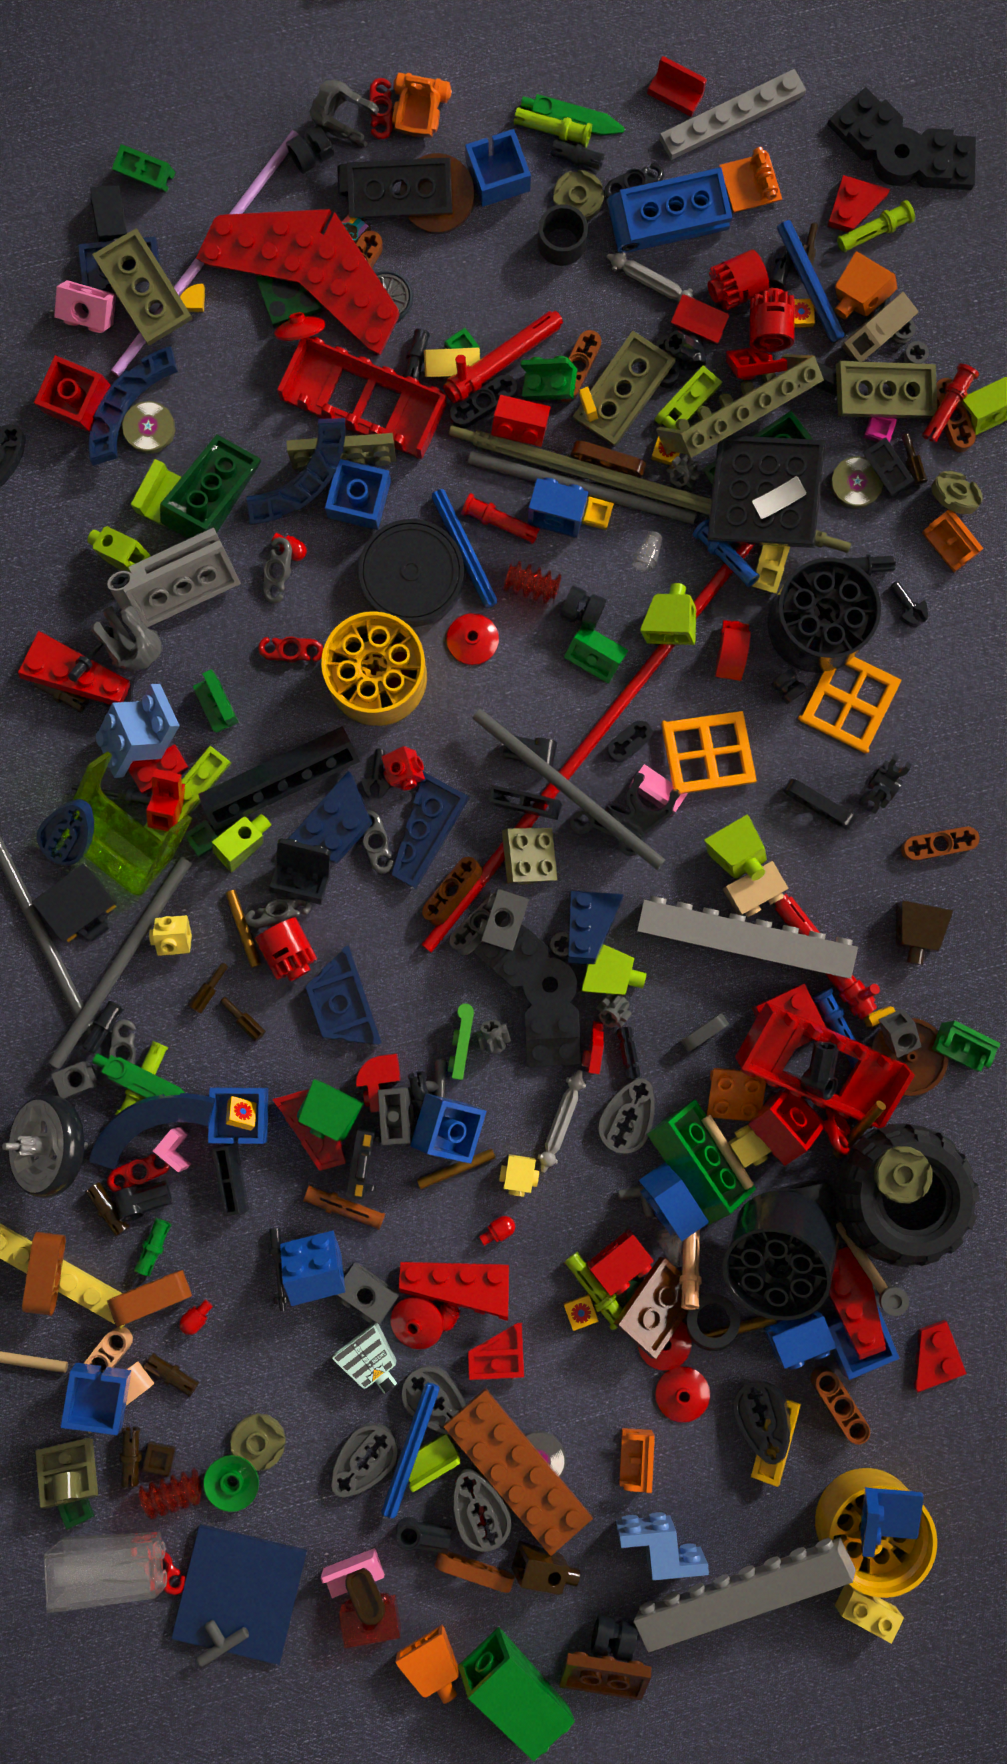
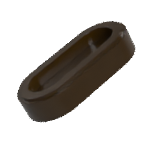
M366 1568L349 1573L345 1580V1586L358 1618L366 1625L380 1623L385 1616L386 1606L372 1573Z

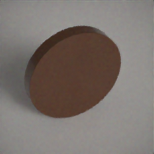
M431 153L418 159L450 157L453 215L408 217L416 227L433 234L448 233L461 226L470 215L475 200L474 184L466 167L456 158L443 153ZM428 180L422 181L419 185V192L424 195L429 194L433 188L432 182ZM401 182L400 196L407 191V184Z
M916 1018L912 1019L916 1024L922 1047L897 1058L885 1044L881 1028L876 1032L870 1044L871 1049L906 1064L915 1076L904 1093L907 1096L924 1094L933 1089L944 1077L948 1066V1057L932 1050L938 1030L931 1024Z

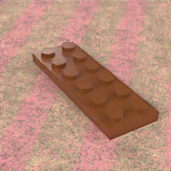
M486 1388L443 1424V1427L550 1556L593 1519L588 1510Z

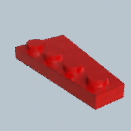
M38 631L18 671L20 679L110 705L123 702L130 688L129 680L91 660L92 668L88 672H84L76 682L70 680L68 677L69 672L75 667L76 660L84 655Z
M849 1247L840 1249L837 1252L828 1295L859 1360L885 1351L886 1346L873 1284Z
M400 1262L399 1292L431 1301L446 1302L449 1306L457 1308L461 1306L472 1309L479 1314L485 1315L487 1313L498 1316V1319L508 1321L509 1265Z

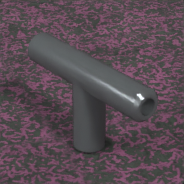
M436 1060L435 1081H426L428 1092H434L435 1096L445 1098L446 1061Z
M642 1185L618 1190L617 1194L620 1201L641 1197L644 1216L646 1218L655 1216V1211L640 1193L644 1189Z
M214 1620L207 1622L204 1628L215 1646L197 1657L198 1665L204 1667L249 1637L248 1630L242 1627L232 1635L224 1638Z

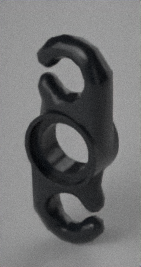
M652 163L650 168L656 170L658 176L651 178L648 176L649 167H643L641 170L637 168L630 169L625 174L608 182L605 187V195L607 198L613 195L611 193L613 187L621 190L631 188L627 181L632 177L638 178L641 181V185L662 181L664 170L659 164Z

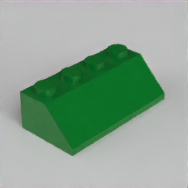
M694 1099L660 1122L647 1135L665 1162L681 1178L707 1218L708 1225L730 1215L756 1188L754 1185L747 1190L743 1188L701 1121L706 1117V1114L696 1099Z

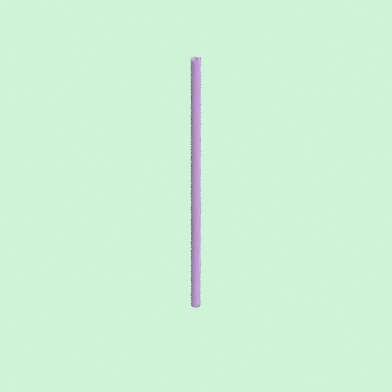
M292 130L229 214L244 213L289 153L286 142L299 135L296 131ZM196 258L174 286L179 297L204 266V263ZM160 304V306L157 308L153 315H157L162 312V304ZM140 332L111 369V372L117 377L121 376L146 343Z

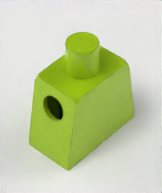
M108 526L104 527L101 532L92 530L88 535L87 542L93 546L92 549L104 561L121 571L131 573L130 566L151 557L137 540Z
M673 583L671 584L669 594L654 595L640 630L647 643L695 645L696 606L691 596L685 594V585Z
M260 814L252 822L244 816L212 841L213 853L232 873L263 844L262 833L272 825L263 814ZM243 836H248L249 838H248V839H243V838H241V837H243Z
M748 814L704 839L709 856L733 878H739L747 873L753 881H756L765 874V870L761 866L767 860L765 848Z
M603 945L596 963L587 964L581 992L625 995L628 985L643 989L647 973L632 970L633 957Z

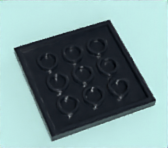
M728 436L719 441L708 542L815 548L826 441L751 436ZM797 476L806 491V495L783 509L761 519L752 501Z

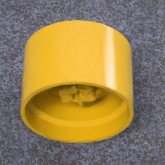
M384 612L359 613L341 622L331 632L324 645L321 665L325 682L334 702L349 718L366 725H388L408 716L420 703L427 684L424 651L416 633L403 620ZM368 633L369 641L364 643L360 636ZM378 634H383L387 637L383 644H375L372 640ZM396 636L403 640L401 643L391 647ZM353 642L361 644L360 650L355 653L347 651L348 645ZM397 652H404L407 655L406 659L402 662H396L392 658ZM338 655L349 659L343 662H336ZM373 655H380V656H382V657H381V658L373 657ZM375 665H379L381 671H377L376 675H372L370 669H374ZM346 668H352L356 671L355 675L350 679H345L341 676L342 671ZM401 670L417 671L416 678L412 679L402 675ZM396 677L401 680V684L397 688L387 686V682L392 678ZM356 685L355 693L350 700H347L342 694ZM366 686H373L375 693L372 696L366 697L361 694L362 689ZM386 691L393 705L382 708L380 693L383 694Z
M859 1468L841 1474L826 1487L817 1505L815 1526L819 1541L826 1538L834 1540L835 1535H841L840 1538L845 1548L850 1542H858L854 1551L847 1552L856 1569L853 1583L849 1585L859 1592L873 1597L889 1598L911 1591L928 1575L936 1557L937 1534L929 1512L923 1505L917 1539L881 1536V1545H876L875 1555L881 1552L882 1547L885 1549L883 1555L877 1558L867 1557V1571H861L859 1568L864 1556H862L859 1524L861 1522L863 1503H856V1498L864 1494L865 1487L909 1490L896 1477L878 1469ZM850 1502L853 1505L851 1509L846 1507ZM842 1514H849V1519L845 1524H837L838 1518ZM895 1545L905 1551L899 1560L892 1552L896 1549Z

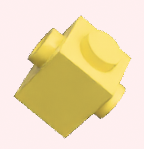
M749 1125L735 1132L736 1137L728 1142L744 1168L752 1163L754 1166L763 1163L768 1159L767 1154L771 1152Z
M508 1154L507 1166H501L499 1182H504V1189L509 1190L508 1194L524 1197L525 1192L531 1193L532 1187H537L539 1171L534 1170L535 1158Z

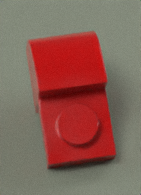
M723 620L720 647L716 659L715 677L742 680L750 644L751 632L749 631V624Z
M155 769L152 775L153 795L146 810L147 827L174 833L183 807L185 784L182 783L181 774Z
M398 1054L374 1057L368 1060L358 1072L356 1087L367 1085L368 1091H363L365 1107H370L371 1112L379 1111L378 1090H381L380 1083L401 1080Z

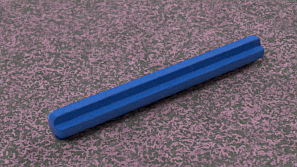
M786 220L777 226L778 233L830 342L833 343L842 339L844 332L792 222Z
M439 489L433 492L432 499L450 536L456 542L461 552L465 568L484 607L490 608L497 604V598L445 490Z
M427 1382L424 1385L381 1511L382 1515L394 1519L397 1516L440 1390L436 1384Z

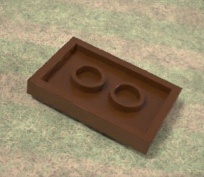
M664 1257L658 1258L613 1323L650 1358L657 1359L689 1311L681 1308L682 1284L679 1283V1279L682 1273Z
M584 1652L568 1653L560 1675L559 1687L642 1701L651 1679L652 1667L645 1666L639 1661H629L628 1663L616 1661L615 1658L610 1656L596 1658L589 1657Z

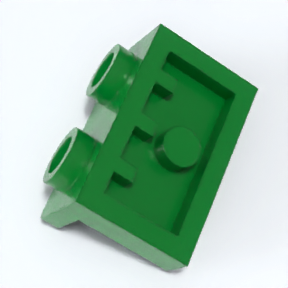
M555 356L554 359L532 357L530 360H521L520 366L526 372L522 397L526 401L573 399L577 368L567 357Z
M212 669L202 673L205 680L194 685L193 689L213 731L218 733L239 723L217 675Z

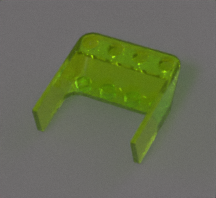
M107 751L87 766L73 799L86 801L91 806L93 812V838L84 856L130 893L139 896L146 892L172 860L192 818L187 815L171 827L164 841L157 838L108 799L102 792L100 786L101 779L112 757V754ZM77 810V816H76L75 819H77V818L79 817L80 812H79L78 810ZM68 828L66 832L63 834L64 839H66L70 835V830Z

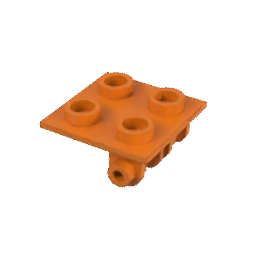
M762 147L754 149L752 157L719 165V167H722L725 186L733 213L782 200L769 153L763 150Z
M713 1068L710 1071L711 1088L706 1116L711 1115L712 1118L751 1121L763 1106L766 1087L764 1078L757 1075L753 1078L736 1069Z

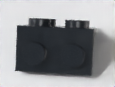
M279 839L277 843V866L269 886V892L321 905L330 879L331 852L319 845L311 846L299 843L294 839Z

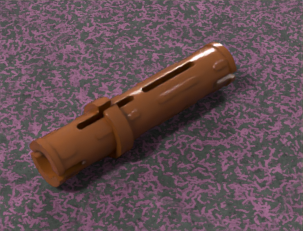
M309 1185L303 1202L326 1209L325 1212L328 1214L334 1212L380 1230L385 1213H380L361 1204L338 1197V1193L333 1192L330 1194ZM320 1198H323V1199L328 1200V1201H330V1202L339 1204V1205H341L342 1207H338V1206H336V1205H334V1204H331V1203L322 1201V1200H320ZM346 1208H350V1209H352V1210H355V1211H358V1212H360V1213L366 1214V1215H368L369 1217H365V1216H363V1215H360V1214H357V1213H355V1212L349 1211V1210H347Z

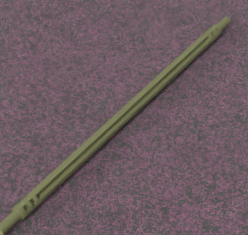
M453 425L449 431V436L473 442V445L710 515L712 502L710 498L517 441L492 436L490 433L477 430L473 432ZM816 530L815 547L822 548L825 546L845 553L849 552L851 543L826 536L827 533Z

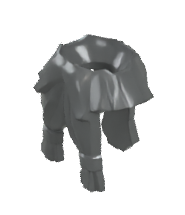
M329 80L319 85L320 91L317 98L313 100L309 111L312 120L325 133L329 132L333 136L348 139L366 148L367 142L363 140L364 135L334 119L337 108L345 101L354 103L374 115H377L379 111L377 105L372 101L362 98L361 95L353 92L348 85L339 80Z
M131 605L123 608L121 614L123 622L131 629L136 637V641H132L112 606L106 608L103 614L113 628L114 638L109 637L100 622H96L91 626V631L104 643L108 654L113 659L111 664L126 672L135 674L136 670L148 668L162 652V642L157 631L148 629L143 621H141L137 608Z

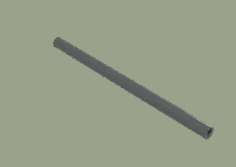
M471 451L468 464L533 482H536L537 478H552L557 480L558 484L581 486L584 488V491H588L589 497L692 525L695 520L696 512L473 451Z
M479 709L472 718L652 867L658 870L666 860L486 712Z
M0 836V867L76 1019L84 1004ZM92 1020L83 1033L85 1039L88 1038L94 1028Z
M180 857L48 1063L58 1069L62 1067L153 926L155 918H158L191 867V862Z

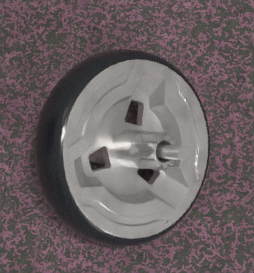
M40 1095L27 1101L20 1108L13 1121L9 1143H3L2 1145L3 1150H8L11 1171L17 1184L29 1195L40 1198L59 1195L72 1185L80 1171L84 1149L88 1147V1143L84 1142L83 1126L76 1109L69 1101L56 1095Z

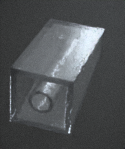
M161 1532L64 1537L44 1554L47 1613L155 1599L167 1584V1572L163 1570L162 1560L165 1556V1543L161 1541Z

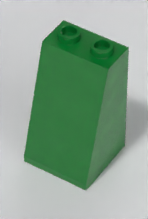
M500 1627L458 1665L468 1699L533 1762L541 1754L546 1753L550 1746L561 1735L568 1732L571 1725L575 1723L569 1705Z

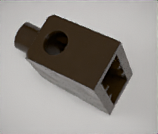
M908 901L896 903V945L909 948L907 963L923 965L925 951L937 952L940 950L953 910Z
M519 1541L511 1569L521 1588L560 1595L563 1593L565 1584L577 1587L580 1580V1570L569 1567L562 1554L555 1552L550 1556L544 1548Z

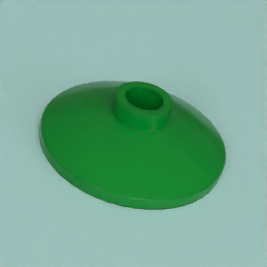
M235 1455L223 1456L215 1460L206 1471L204 1491L208 1500L218 1509L228 1512L242 1510L253 1502L258 1493L259 1477L257 1471L245 1458ZM229 1477H236L238 1479V1483H231L229 1481Z

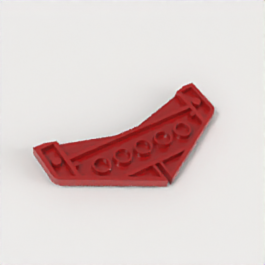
M330 209L219 215L213 220L196 257L198 261L210 267L226 268L298 282L369 350L379 355L382 354L398 321L399 310L335 212L324 235L322 232L332 211Z

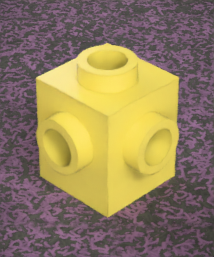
M187 915L155 918L154 929H150L149 938L150 944L155 945L158 956L190 953L192 934Z

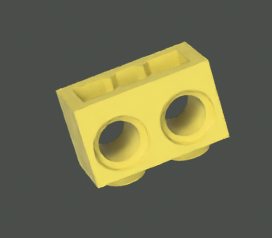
M849 1584L844 1585L835 1604L843 1618L891 1644L904 1619L896 1606L879 1597L859 1592Z

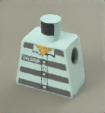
M374 1322L335 1352L333 1360L363 1389L376 1382L385 1394L397 1384L389 1373V1370L396 1365V1358L377 1322Z

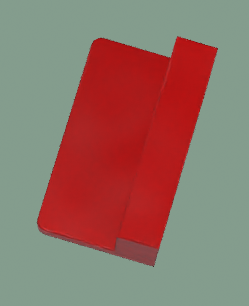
M662 56L659 61L658 71L648 87L647 94L692 117L704 95L707 79Z
M684 294L679 301L670 324L696 336H701L703 339L717 345L723 334L722 332L729 314Z

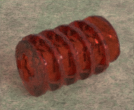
M519 560L515 566H512V563L510 564L503 590L508 591L513 586V593L516 595L523 589V597L527 598L533 592L534 601H537L543 595L544 604H547L553 598L554 605L562 576L558 573L555 579H552L551 570H548L542 576L541 567H538L532 573L531 564H528L523 570L522 562Z
M192 1468L191 1478H188L186 1472L183 1471L181 1472V1481H177L173 1474L170 1476L169 1485H167L164 1478H161L159 1488H156L154 1482L149 1483L148 1492L145 1491L142 1485L139 1487V1498L142 1508L151 1520L156 1519L158 1513L161 1516H166L169 1510L175 1513L179 1510V1506L182 1509H187L190 1503L194 1506L198 1505L202 1494L200 1478L195 1468Z

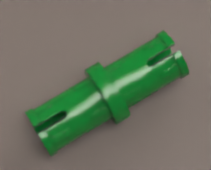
M155 1218L147 1240L143 1241V1250L134 1271L145 1276H151L154 1264L159 1254H162L164 1250L162 1246L172 1226L171 1223Z

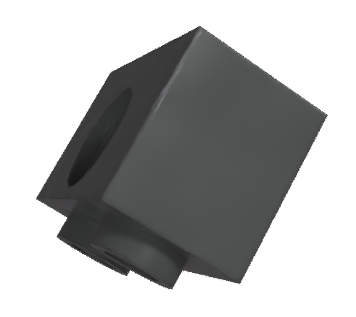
M497 889L495 894L490 893L486 905L490 912L487 920H481L477 934L482 935L480 941L513 951L529 899ZM500 911L507 913L509 916V923L505 927H499L495 923V915Z
M411 1088L378 1090L382 1145L411 1143L415 1131Z
M355 1262L344 1277L345 1293L337 1294V1300L348 1308L354 1306L360 1310L359 1315L367 1322L373 1324L375 1321L380 1324L400 1292ZM363 1288L371 1290L373 1299L368 1302L362 1301L359 1298L358 1291Z

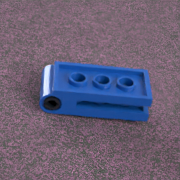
M722 167L622 189L620 192L607 198L617 251L620 253H628L729 230V222L732 221ZM696 203H702L704 206H699ZM651 214L654 217H647L646 215Z

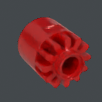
M753 249L710 268L709 276L711 280L707 282L708 291L712 300L715 303L721 304L723 310H729L754 298L755 294L761 295L763 290L769 289V279L765 265L759 254Z
M778 288L765 289L761 292V295L755 294L754 298L750 299V347L762 352H779L792 347L795 329L794 295H788L787 291Z
M296 917L267 929L255 938L276 980L287 977L289 981H293L310 972L309 965L317 960Z

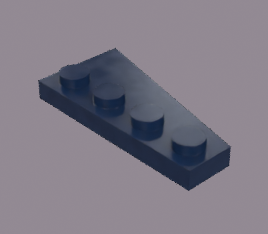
M423 772L425 780L421 781L418 793L415 795L414 807L408 819L404 840L401 842L392 872L393 877L417 889L469 800V797L464 793Z

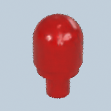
M275 533L271 541H273L275 538L285 537H283L279 533ZM288 535L285 539L290 542L292 547L291 560L301 561L307 554V548L303 542ZM278 544L280 546L279 551L283 554L284 545Z
M501 1216L492 1221L487 1226L489 1230L479 1236L483 1245L485 1246L493 1240L496 1243L502 1242L510 1237L515 1231L514 1220L508 1216Z
M205 1299L198 1308L196 1306L189 1308L180 1319V1330L186 1335L196 1334L206 1323L205 1321L208 1319L206 1314L213 1308V1305Z
M444 1302L440 1306L439 1311L443 1318V1331L445 1332L455 1326L461 1311L457 1307L449 1306L448 1303Z

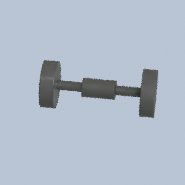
M883 1279L888 1287L879 1294L873 1285L877 1306L881 1307L884 1312L891 1316H900L906 1312L909 1306V1298L902 1289L892 1286L890 1282Z

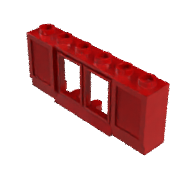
M315 336L300 340L277 389L281 401L315 414L321 419L345 418V429L359 435L393 433L395 449L421 460L447 407L446 395L439 388L434 386L428 388L421 385L413 377H402L389 367L382 366L381 368L363 356L358 358L352 356L344 348L339 346L333 348ZM343 370L368 380L353 414L328 404ZM376 384L401 394L386 428L361 418Z
M767 1002L735 1056L744 1074L753 1078L756 1075L762 1077L766 1083L775 1088H779V1086L785 1087L792 1095L798 1098L808 1097L815 1105L821 1108H826L827 1106L833 1108L837 1114L847 1119L851 1116L858 1119L857 1121L859 1122L877 1101L883 1102L886 1109L869 1127L870 1129L873 1126L876 1128L886 1126L915 1076L906 1064ZM803 1035L816 1041L831 1042L837 1045L839 1051L859 1059L839 1095L835 1093L829 1100H824L801 1088L802 1078L784 1071Z

